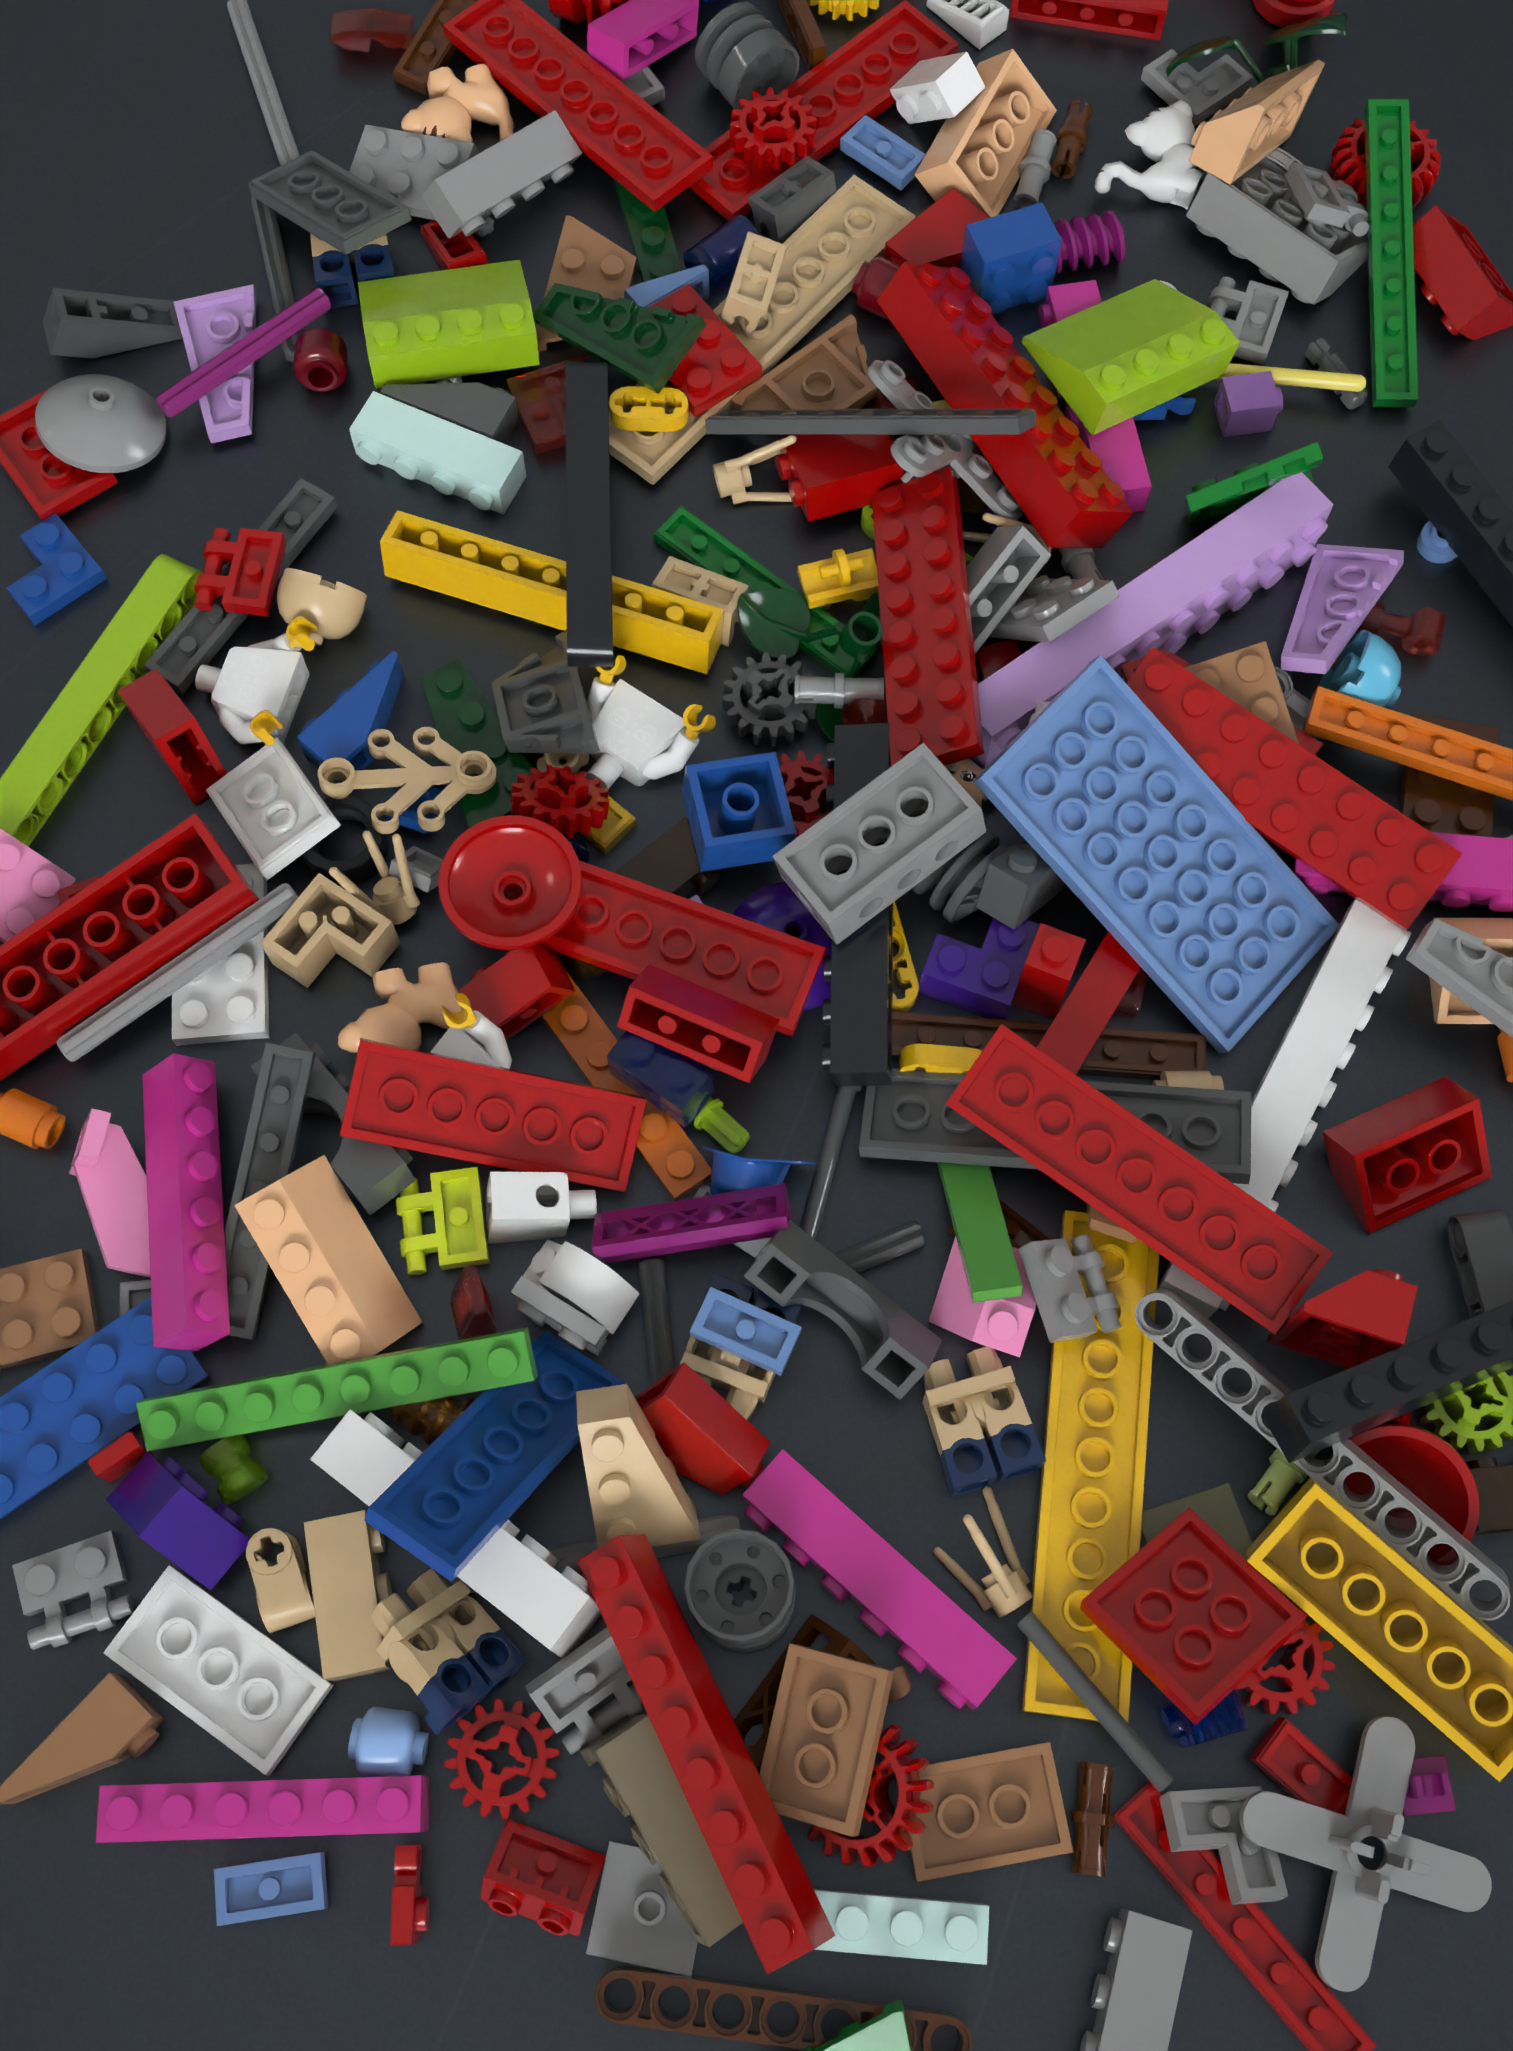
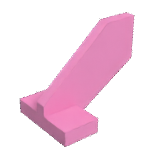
M92 1108L81 1128L69 1174L77 1177L106 1267L151 1278L146 1174L122 1127L109 1123L111 1113Z

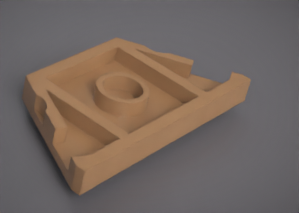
M566 215L544 298L554 283L597 292L603 298L617 301L619 298L624 299V290L634 284L637 272V257L574 217ZM538 324L536 325L538 352L547 350L546 343L563 340Z
M850 314L731 398V410L860 409L874 399L877 387L868 375V357L864 344L861 345L855 317Z

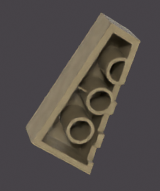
M648 1714L634 1715L631 1718L627 1717L605 1732L602 1737L581 1748L579 1751L588 1766L598 1761L605 1771L607 1777L603 1779L605 1785L603 1790L614 1808L617 1807L624 1817L632 1816L635 1822L630 1827L632 1837L652 1865L658 1862L663 1872L658 1874L659 1880L697 1942L711 1947L741 1925L743 1921Z

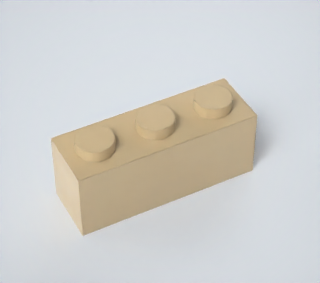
M365 1510L303 1522L323 1679L330 1682L393 1670L390 1661L385 1662L376 1651L384 1637L370 1617L376 1606L392 1594L389 1575L387 1572L380 1573L378 1553L385 1552V1538L383 1533L364 1521L367 1514Z

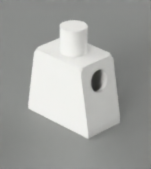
M490 1172L485 1195L488 1244L564 1237L570 1219L595 1218L597 1213L595 1190L569 1191L568 1175L564 1172Z

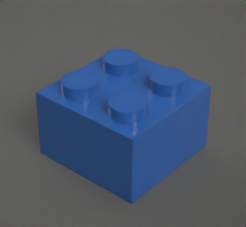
M1043 202L974 222L965 227L960 269L970 277V285L977 295L990 305L992 314L1001 313L1008 308L1027 302L1034 303L1046 297L1048 286H1053L1062 239Z
M776 752L685 766L681 792L701 872L774 861L772 856L795 839L796 829Z

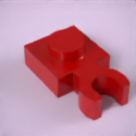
M400 1845L395 1847V1886L392 1887L390 1945H413L420 1942V1932L428 1931L430 1900L429 1897H421L422 1845Z

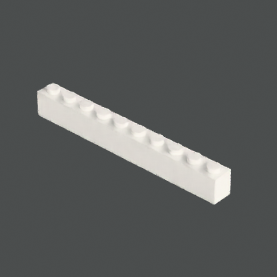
M1355 898L1348 907L1340 927L1337 929L1251 1100L1249 1184H1233L1274 1212L1279 1203L1272 1200V1197L1278 1185L1286 1188L1298 1166V1162L1291 1159L1297 1146L1305 1148L1317 1128L1318 1123L1311 1120L1316 1107L1319 1106L1323 1109L1326 1107L1337 1086L1336 1083L1330 1081L1336 1067L1343 1070L1356 1048V1045L1350 1043L1349 1040L1355 1029L1363 1031L1375 1007L1368 1004L1373 991L1381 994L1393 972V969L1386 965L1392 954L1399 957L1411 935L1410 931L1401 930ZM1172 1262L1169 1263L1157 1289L1166 1288L1175 1291L1207 1319L1218 1308L1226 1311L1230 1305L1228 1301Z

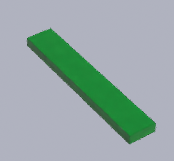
M680 506L653 533L654 542L677 559L749 585L747 593L769 588H782L798 594L807 604L803 594L683 506ZM820 607L809 609L811 622L804 633L810 634L831 628L836 623L841 622ZM838 635L808 643L799 642V649L832 674L844 673V677H849L854 657L847 655L841 649ZM875 647L865 655V661L861 665L858 676L877 657V649Z

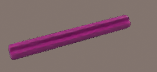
M320 288L313 289L157 395L156 401L159 408L169 418L174 417L331 309L330 299Z

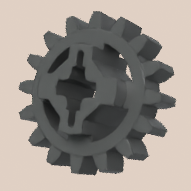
M768 652L763 653L762 662L756 663L750 656L747 657L746 669L743 670L740 667L734 666L732 668V680H725L724 682L725 695L722 696L723 710L727 711L728 725L738 724V736L740 738L746 736L749 732L752 733L753 744L758 745L763 737L769 738L772 747L777 745L778 737L784 736L789 743L793 742L794 729L805 733L808 730V719H815L816 716L815 704H794V697L791 696V692L794 690L795 675L813 677L812 674L801 675L802 663L799 661L791 667L786 665V655L781 654L777 662L771 661ZM742 694L746 695V702H748L746 709L741 703Z

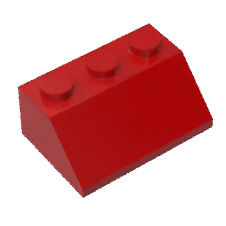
M1435 205L1413 224L1414 275L1418 273L1424 281V284L1420 286L1422 293L1433 305H1440L1445 313L1440 319L1454 336L1461 333L1474 341L1513 326L1512 290L1469 227Z
M1446 1076L1323 1131L1330 1170L1363 1229L1369 1234L1492 1178L1480 1100L1477 1096Z
M1367 1270L1305 1301L1285 1320L1276 1334L1272 1332L1269 1334L1267 1343L1349 1369L1404 1345L1418 1286L1403 1282V1276L1391 1270Z

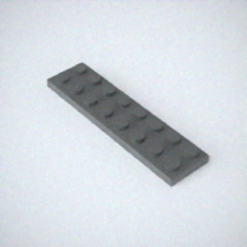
M892 1068V1085L866 1087L859 1142L860 1157L1038 1169L946 1105V1102L967 1073H936L924 1070L901 1072L899 1069ZM1085 1081L1230 1182L1249 1184L1251 1176V1092Z

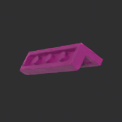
M783 1183L597 1213L594 1219L592 1239L594 1257L597 1259L603 1258L604 1264L771 1238L777 1230L789 1228V1219L793 1222L786 1185Z

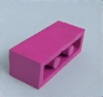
M629 0L588 24L587 54L612 75L623 81L697 37L699 0Z

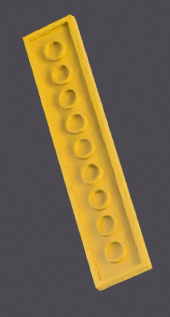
M1065 1210L1062 1217L1061 1238H1066L1072 1256H1076L1071 1240L1075 1237L1089 1234L1094 1250L1101 1252L1105 1264L1101 1270L1109 1293L1114 1292L1119 1304L1116 1313L1121 1328L1113 1332L1102 1333L1097 1316L1093 1318L1098 1329L1097 1332L1085 1338L1052 1343L1043 1447L1046 1462L1041 1472L1031 1593L1033 1597L1031 1598L1030 1611L1038 1617L1128 1723L1132 1661L1080 1610L1082 1600L1140 1550L1153 1341L1140 1330L1134 1316L1139 1300L1157 1289L1159 1253L1138 1238L1134 1244L1088 1229L1087 1213ZM1079 1275L1086 1298H1090L1083 1275ZM1156 1300L1151 1301L1148 1309L1150 1318L1154 1322ZM1028 1639L1022 1711L1098 1721Z

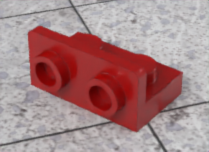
M507 1819L483 1876L480 1898L487 1902L492 1910L501 1915L514 1917L519 1914L537 1921L543 1930L554 1935L564 1936L569 1933L574 1936H580L588 1907L605 1864L606 1855Z

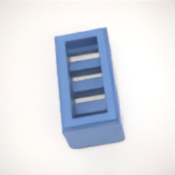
M703 264L636 284L624 290V299L632 300L638 306L649 308L685 285L690 284L705 301L710 297L709 269Z

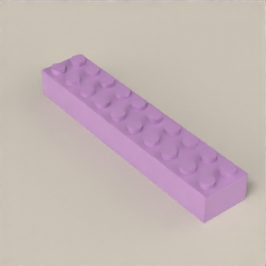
M1302 472L1282 479L1117 590L1118 598L1050 643H1038L978 684L984 754L971 757L970 759L981 769H986L1029 725L1030 718L1035 713L1036 701L1051 702L1092 659L1101 655L1123 679L1121 665L1146 656L1152 647L1156 650L1164 648L1167 655L1169 652L1176 653L1185 644L1187 638L1198 631L1200 634L1207 632L1216 624L1220 615L1229 609L1235 612L1243 607L1252 597V593L1261 587L1266 590L1274 586L1282 578L1285 571L1293 565L1299 568L1306 564L1317 551L1315 548L1316 542L1328 527L1326 520L1334 504Z

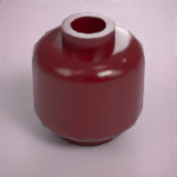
M876 257L871 263L865 261L857 274L852 288V292L857 294L858 306L879 317L889 319L878 304L877 299L901 265L884 257Z
M314 328L306 330L298 337L294 345V373L298 381L304 387L316 392H328L341 386L347 377L348 349L344 340L337 333L328 329Z

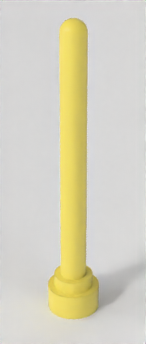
M1229 363L1224 375L1216 378L1221 380L1222 377L1271 371L1275 385L1360 392L1366 387L1365 377L1359 374Z

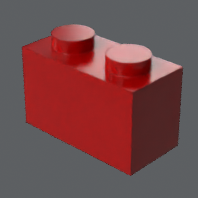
M539 943L527 948L506 950L505 956L493 965H487L478 969L472 975V980L458 991L468 997L472 1011H479L503 1031L505 1040L508 1041L576 990L557 953Z

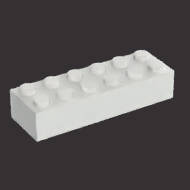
M349 1410L310 1460L370 1506L423 1452L410 1442L403 1449H400L405 1440L371 1412L363 1420L352 1410ZM507 1520L457 1577L550 1651L563 1659L577 1648L600 1617L601 1612L594 1601L586 1579L569 1566H566L560 1574L554 1569L559 1560L528 1534L525 1535L521 1542L518 1541L515 1537L520 1530L510 1520Z

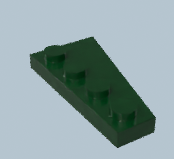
M554 283L533 314L534 321L542 328L600 361H607L608 366L657 394L663 389L706 327V323L698 315L689 313L687 316L677 315L667 308L654 306V309L638 306L634 301L619 298L617 301L603 298L600 293Z
M459 658L422 677L421 683L440 738L462 754L467 751L483 752L493 761L496 767V781L489 790L480 794L467 793L460 799L468 828H471L475 824L490 818L516 815L511 814L512 783H517L519 774L529 776L530 768L533 767L523 753L508 752L503 741L497 714ZM470 774L468 776H479V774Z

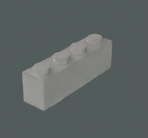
M554 110L435 178L422 193L421 197L448 239L460 232H463L467 237L485 225L484 218L488 215L493 214L498 219L516 206L514 201L523 196L525 201H528L545 189L543 183L552 179L557 184L575 171L572 164L582 152L558 113Z
M1023 525L997 527L966 567L974 653L978 651L1051 557V554Z
M1120 1908L1118 1919L1114 1917L1109 1919L1103 1946L1105 1951L1110 1952L1105 1975L1098 1973L1091 1997V2007L1098 2009L1093 2032L1088 2030L1084 2032L1079 2051H1168L1193 1930Z

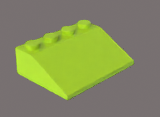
M520 260L358 282L363 328L375 389L383 388L384 385L411 384L540 365L537 333Z
M1153 279L1026 335L1022 339V344L1093 436L1224 375L1240 341L1216 311Z

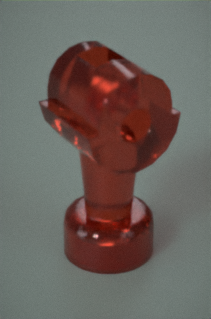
M1376 602L1359 626L1358 632L1367 630L1377 635L1379 630L1402 637V648L1412 655H1433L1440 650L1446 617L1442 612L1434 610L1432 607H1423L1411 617L1384 613L1385 605Z

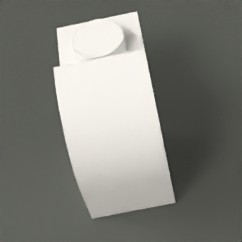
M547 1239L540 1251L533 1257L530 1266L523 1275L528 1280L604 1326L611 1334H614L640 1294L607 1265L566 1241L563 1245Z

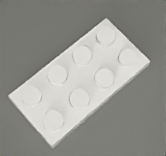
M236 865L259 900L266 896L267 879L260 873L256 865ZM268 928L172 994V1041L176 1046L269 1038L268 956L260 944L268 934Z
M170 1565L103 1652L267 1776L272 1774L334 1686Z

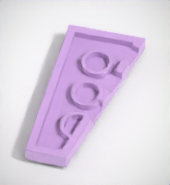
M254 284L173 302L191 372L256 329L257 294ZM255 361L199 399L211 444L252 434Z
M1317 544V551L1313 554L1281 654V670L1326 674L1403 566L1404 550Z

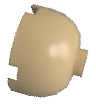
M285 568L283 576L280 578L277 592L278 609L284 621L289 624L298 616H303L318 627V630L311 633L308 637L315 641V645L322 646L324 638L341 639L349 635L358 626L367 600L365 593L338 581L334 584L322 580L320 575L292 568Z

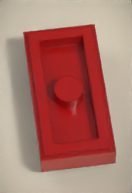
M1278 1717L1249 1759L1293 1799L1345 1815L1353 1778L1287 1718Z

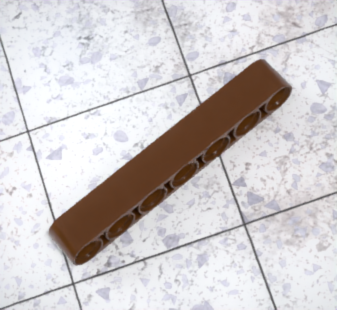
M617 1966L609 1970L599 1981L595 1991V2003L599 2013L606 2020L614 2023L800 2050L810 2045L815 2049L832 2040L827 2038L821 2030V2023L827 2012L833 2009H841L851 2016L852 2023L859 2020L863 2024L882 2014L883 2007L890 2004L710 1977L684 1976L666 1971L632 1966ZM616 1978H624L633 1984L636 1991V2000L631 2007L619 2010L609 2003L606 1989L610 1981ZM669 1986H679L689 1995L690 2008L680 2017L668 2016L662 2011L660 2006V1994ZM731 1993L738 1996L744 2005L743 2017L733 2025L720 2023L713 2013L714 2002L723 1994ZM786 2001L797 2009L798 2020L793 2029L780 2033L774 2031L769 2026L767 2014L773 2004ZM903 2005L912 2051H933L931 2048L932 2033L937 2027L946 2024L955 2026L959 2033V2043L955 2051H971V2034L967 2026L956 2015L942 2010Z

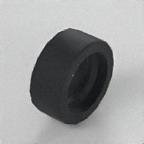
M348 795L343 799H333L331 797L323 799L338 821L356 820L363 823L367 830L371 832L385 859L388 839L386 834H381L374 830L371 819L373 807L367 801L353 795ZM314 845L302 854L308 868L316 876L320 873L337 885L340 884L329 874L331 867H336L354 884L368 879L378 870L367 845L358 855L344 861L324 858L319 853L317 845Z

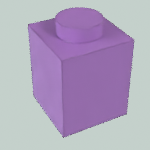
M1271 371L1222 377L1214 400V407L1222 436L1229 437L1272 430L1277 414L1281 413L1283 409V394L1279 387H1275Z

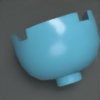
M1361 630L1352 636L1340 653L1339 657L1342 660L1335 671L1329 669L1322 676L1319 686L1390 709L1401 693V688L1398 686L1401 678V662L1393 647L1383 638L1367 630Z

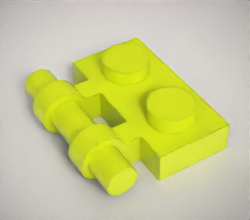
M478 1166L430 1173L432 1192L419 1193L417 1178H415L416 1181L400 1192V1197L396 1199L397 1215L402 1216L404 1239L400 1240L401 1256L406 1258L408 1275L426 1273L425 1256L438 1252L441 1270L490 1263ZM434 1211L436 1233L423 1235L421 1214Z

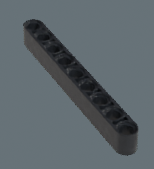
M570 361L565 362L568 667H613L608 362Z

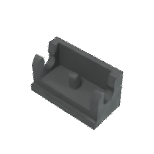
M806 156L750 196L748 201L749 205L752 206L754 223L760 235L767 232L768 227L770 239L783 244L836 192L834 172L811 157Z

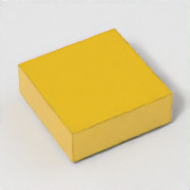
M609 795L607 820H603L602 828L591 827L590 835L582 834L604 854H607L636 826V818Z

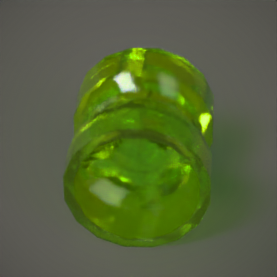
M244 1434L220 1440L207 1449L199 1458L204 1471L208 1475L216 1476L218 1482L216 1491L226 1504L235 1502L255 1491L269 1476L260 1462L253 1461L252 1457L248 1456L251 1446Z

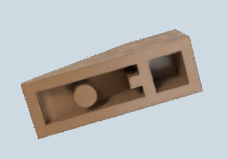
M109 1672L0 1786V1804L19 1803L124 1761L131 1755L135 1758L140 1756L158 1738L159 1733L155 1729L166 1718L124 1675Z

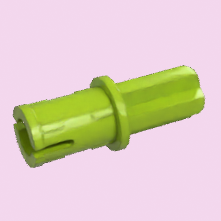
M687 1074L679 1077L670 1086L666 1094L667 1097L678 1104L694 1120L693 1125L697 1130L704 1129L731 1154H736L746 1146L750 1139L749 1132L722 1108L723 1102L720 1099L713 1100Z

